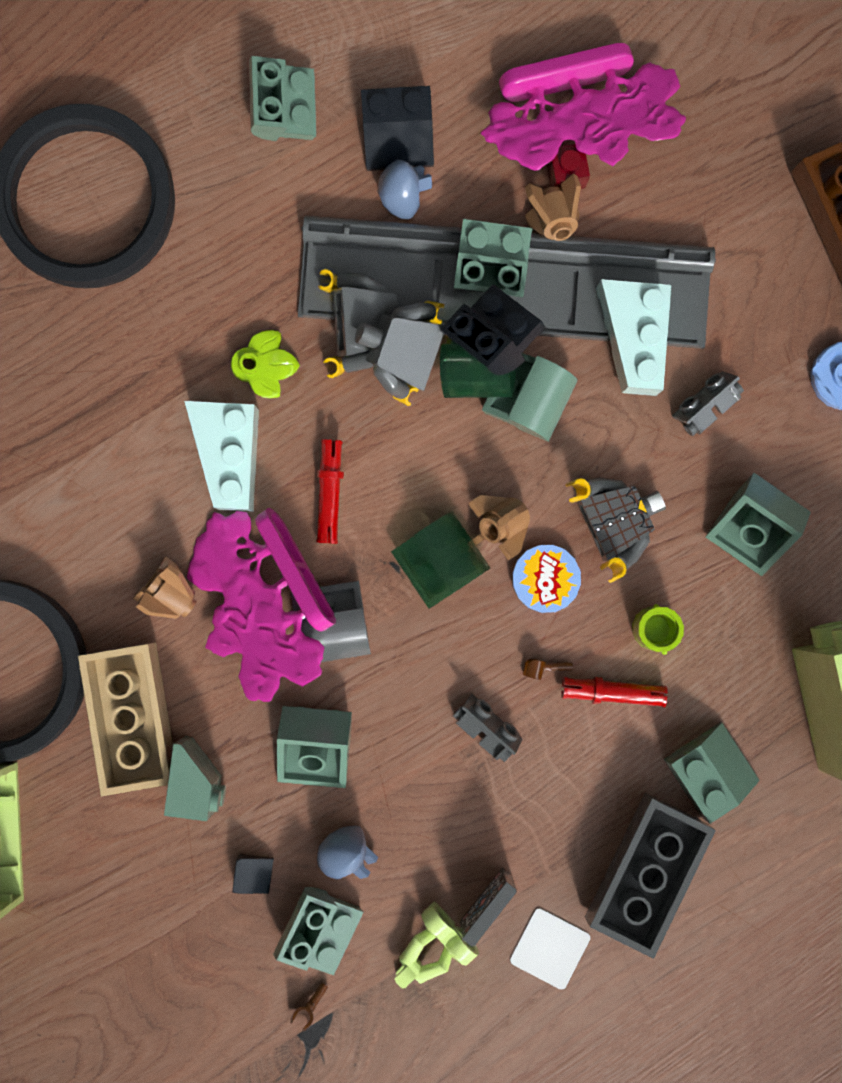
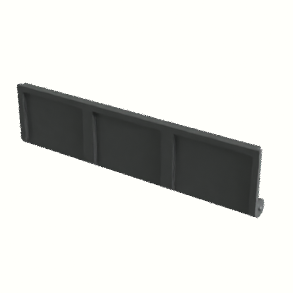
M304 216V223L301 227L304 247L298 317L335 320L333 292L328 293L318 288V286L325 287L331 283L330 276L319 274L324 269L330 270L337 276L340 273L367 274L385 285L387 293L396 294L398 307L416 302L424 303L425 301L443 303L445 307L440 308L437 312V318L442 320L440 325H444L464 303L471 308L484 294V292L454 289L462 227ZM532 233L523 298L510 297L542 320L545 328L538 336L610 341L604 324L600 299H598L596 287L601 279L671 285L667 346L704 349L706 343L710 274L713 272L716 262L715 247L570 236L566 240L556 241L548 239L540 233Z

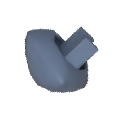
M403 160L392 162L379 177L377 192L383 206L399 219H411L420 207L419 192L432 188V176L430 174L424 175V167L422 165L412 167Z
M346 826L332 832L319 845L317 853L318 867L326 876L333 879H341L352 873L360 879L366 878L371 872L364 867V860L367 864L377 862L379 858L366 846L365 835L360 826Z

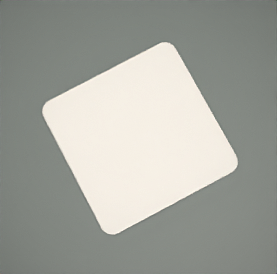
M536 909L510 961L514 966L556 988L565 989L590 941V935L542 909Z

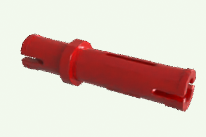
M322 439L320 470L317 471L320 487L316 543L338 544L340 479H344V472H341L343 441Z
M563 677L561 688H564L561 691L562 699L591 700L592 704H600L601 701L660 706L664 708L667 705L668 696H664V694L668 693L666 685L656 686L610 682L603 680L602 677H594L587 680Z

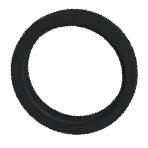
M93 104L58 106L37 114L26 121L10 136L1 149L0 235L14 256L35 274L57 284L73 288L88 289L110 286L130 278L143 269L163 246L172 226L175 211V190L172 175L157 143L145 130L127 116L115 110ZM81 131L108 134L123 141L135 150L147 167L152 192L147 220L131 244L108 259L89 264L62 262L37 250L23 231L18 217L16 202L19 180L32 156L53 139Z
M0 580V601L19 605L35 614L45 623L58 644L63 664V677L57 701L48 716L29 733L16 739L0 741V763L16 761L39 752L58 738L69 726L84 698L78 656L87 654L77 625L57 601L36 588L10 580Z

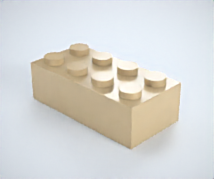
M156 642L78 656L101 797L168 785L173 741Z

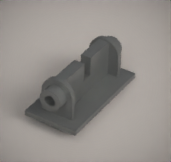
M724 371L714 374L705 382V387L696 395L686 398L680 404V409L672 417L686 423L683 427L690 436L693 437L696 433L700 435L718 419L711 410L714 406L719 413L723 414L741 399L740 394L744 392V389L737 382L740 379L739 376Z
M472 693L463 707L460 706L453 714V717L457 720L456 724L473 739L481 731L486 734L479 742V745L496 760L500 758L505 762L512 754L515 755L523 740L513 725L503 722L493 713L491 706L486 701L476 698Z

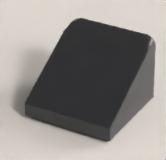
M239 854L236 860L232 893L269 894L274 858Z

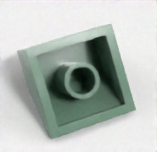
M753 473L733 495L708 531L706 538L760 576H763L803 535L811 512Z
M283 706L277 735V782L346 788L352 712Z
M722 722L664 758L667 766L701 818L709 824L740 805L760 781Z
M185 736L173 744L164 816L208 821L215 812H218L219 806H223L226 785H221L222 775L193 737Z

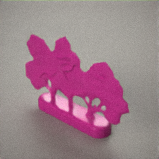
M614 43L516 67L505 72L499 79V87L503 98L509 102L530 100L521 107L506 102L494 104L488 112L490 124L481 132V135L485 137L486 142L497 145L500 155L505 156L509 160H517L522 166L534 171L541 169L555 158L564 140L575 141L578 151L588 155L597 154L601 161L614 166L629 151L627 138L631 134L645 137L650 141L672 139L677 137L682 131L681 126L685 123L686 117L673 106L665 104L666 100L673 96L680 88L675 69L665 70L660 65L649 62L642 65L633 77L628 79L622 78L621 76L628 73L632 68L634 59L631 49L627 44ZM606 81L605 89L600 91L581 88L582 86ZM618 84H624L627 87V91L621 92ZM572 89L574 93L570 101L562 104L551 103L544 97L545 95ZM537 103L540 105V113L535 120L530 121L527 119L529 109H536L535 104ZM545 105H550L553 111H546ZM522 110L521 118H517L515 113Z
M265 509L255 519L256 526L265 541L264 545H259L249 539L251 518L247 512L237 510L227 517L214 512L212 517L206 522V532L196 538L193 548L194 557L189 563L186 576L191 583L201 590H214L223 592L224 603L214 610L212 619L214 630L209 633L205 648L221 657H226L228 654L235 652L242 654L241 669L238 677L245 696L251 701L259 699L263 702H270L279 688L280 677H286L303 687L322 674L319 665L323 659L325 647L320 641L306 637L302 633V619L306 617L314 629L322 632L336 624V618L285 523L273 509ZM243 536L246 542L244 544L238 543L237 539ZM250 548V554L256 552V556L250 559H242L237 556V550ZM271 554L283 575V578L273 585L266 584L259 572L262 559ZM257 561L256 568L251 571L250 563ZM287 585L301 608L299 611L285 612L282 609L281 589ZM293 624V633L287 635L286 629Z

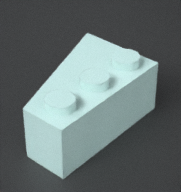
M601 279L596 287L598 299H600L604 324L608 331L621 392L656 396L664 389L671 285Z
M184 401L213 508L218 510L254 512L259 409L254 404Z

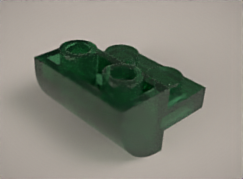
M448 337L446 344H441L440 379L444 398L513 396L516 369L504 375H495Z
M453 511L434 521L391 551L428 609L491 569Z

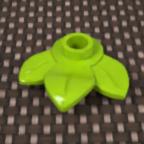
M267 330L254 335L248 347L238 350L231 359V370L234 376L243 382H249L254 393L263 398L280 397L279 380L292 376L300 367L299 362L292 354L279 349L281 333L274 330ZM251 359L254 362V369H246L243 366V360Z

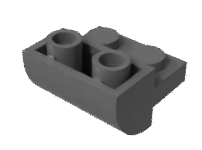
M359 581L320 587L335 615L336 624L321 632L314 629L306 617L302 619L301 631L306 637L320 641L325 647L321 662L371 654ZM291 592L293 611H299L301 608Z

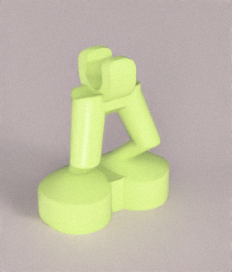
M433 902L421 914L427 929L416 934L399 956V961L402 965L396 971L395 982L401 988H406L414 979L421 984L448 972L452 957L466 966L479 955L476 945L471 947L462 940L461 929L455 926L454 921L436 902ZM433 939H439L444 944L439 961L422 965L417 958L423 947Z

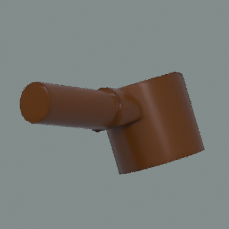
M530 658L525 662L523 675L541 680L544 670L572 671L573 663H551Z
M321 982L309 1002L307 1001L304 1007L297 1008L292 1014L291 1024L298 1014L306 1016L307 1024L301 1032L306 1031L312 1024L313 1011L328 989V986Z

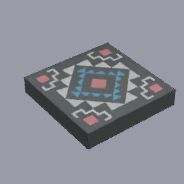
M503 867L460 921L462 940L471 947L478 943L517 892L512 875Z

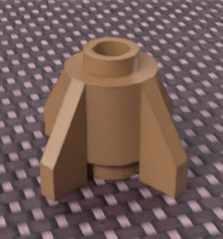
M572 174L561 184V187H549L543 191L541 188L530 183L525 187L527 197L534 207L525 215L528 226L551 240L563 241L568 239L578 228L580 216L578 202L581 185L578 176Z
M480 495L468 503L478 518L483 515L479 524L481 534L471 540L474 547L485 539L490 543H502L498 547L507 560L521 552L530 523L529 511L524 503L514 497L505 498Z
M166 556L161 560L156 572L146 585L133 597L138 602L136 608L146 615L177 619L180 615L185 618L196 604V600L193 599L195 591L189 587L177 564Z

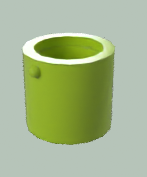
M654 604V606L642 609L635 616L632 623V633L641 647L666 655L667 651L674 649L681 642L684 635V625L681 617L674 610Z

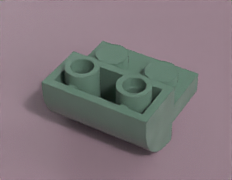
M251 56L249 59V88L252 134L270 141H277L279 137L313 140L316 137L314 69L287 66L284 59Z
M463 219L454 289L485 293L494 284L509 296L523 298L532 228Z
M521 353L525 361L513 371L504 375H498L482 411L487 415L516 426L523 432L549 442L578 379L566 369L540 356L535 358Z
M305 887L273 955L277 961L306 971L310 967L334 975L364 912L359 906L334 898L325 890Z

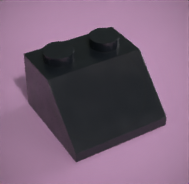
M430 85L361 90L367 171L384 170L396 160H403L412 167L420 165L424 168L434 167Z

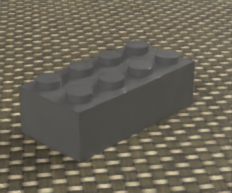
M645 792L585 915L589 927L654 959L716 830L708 823Z

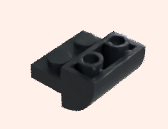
M492 284L471 308L464 303L440 330L491 373L504 375L513 371L525 361L521 353L543 331L545 325L542 320Z

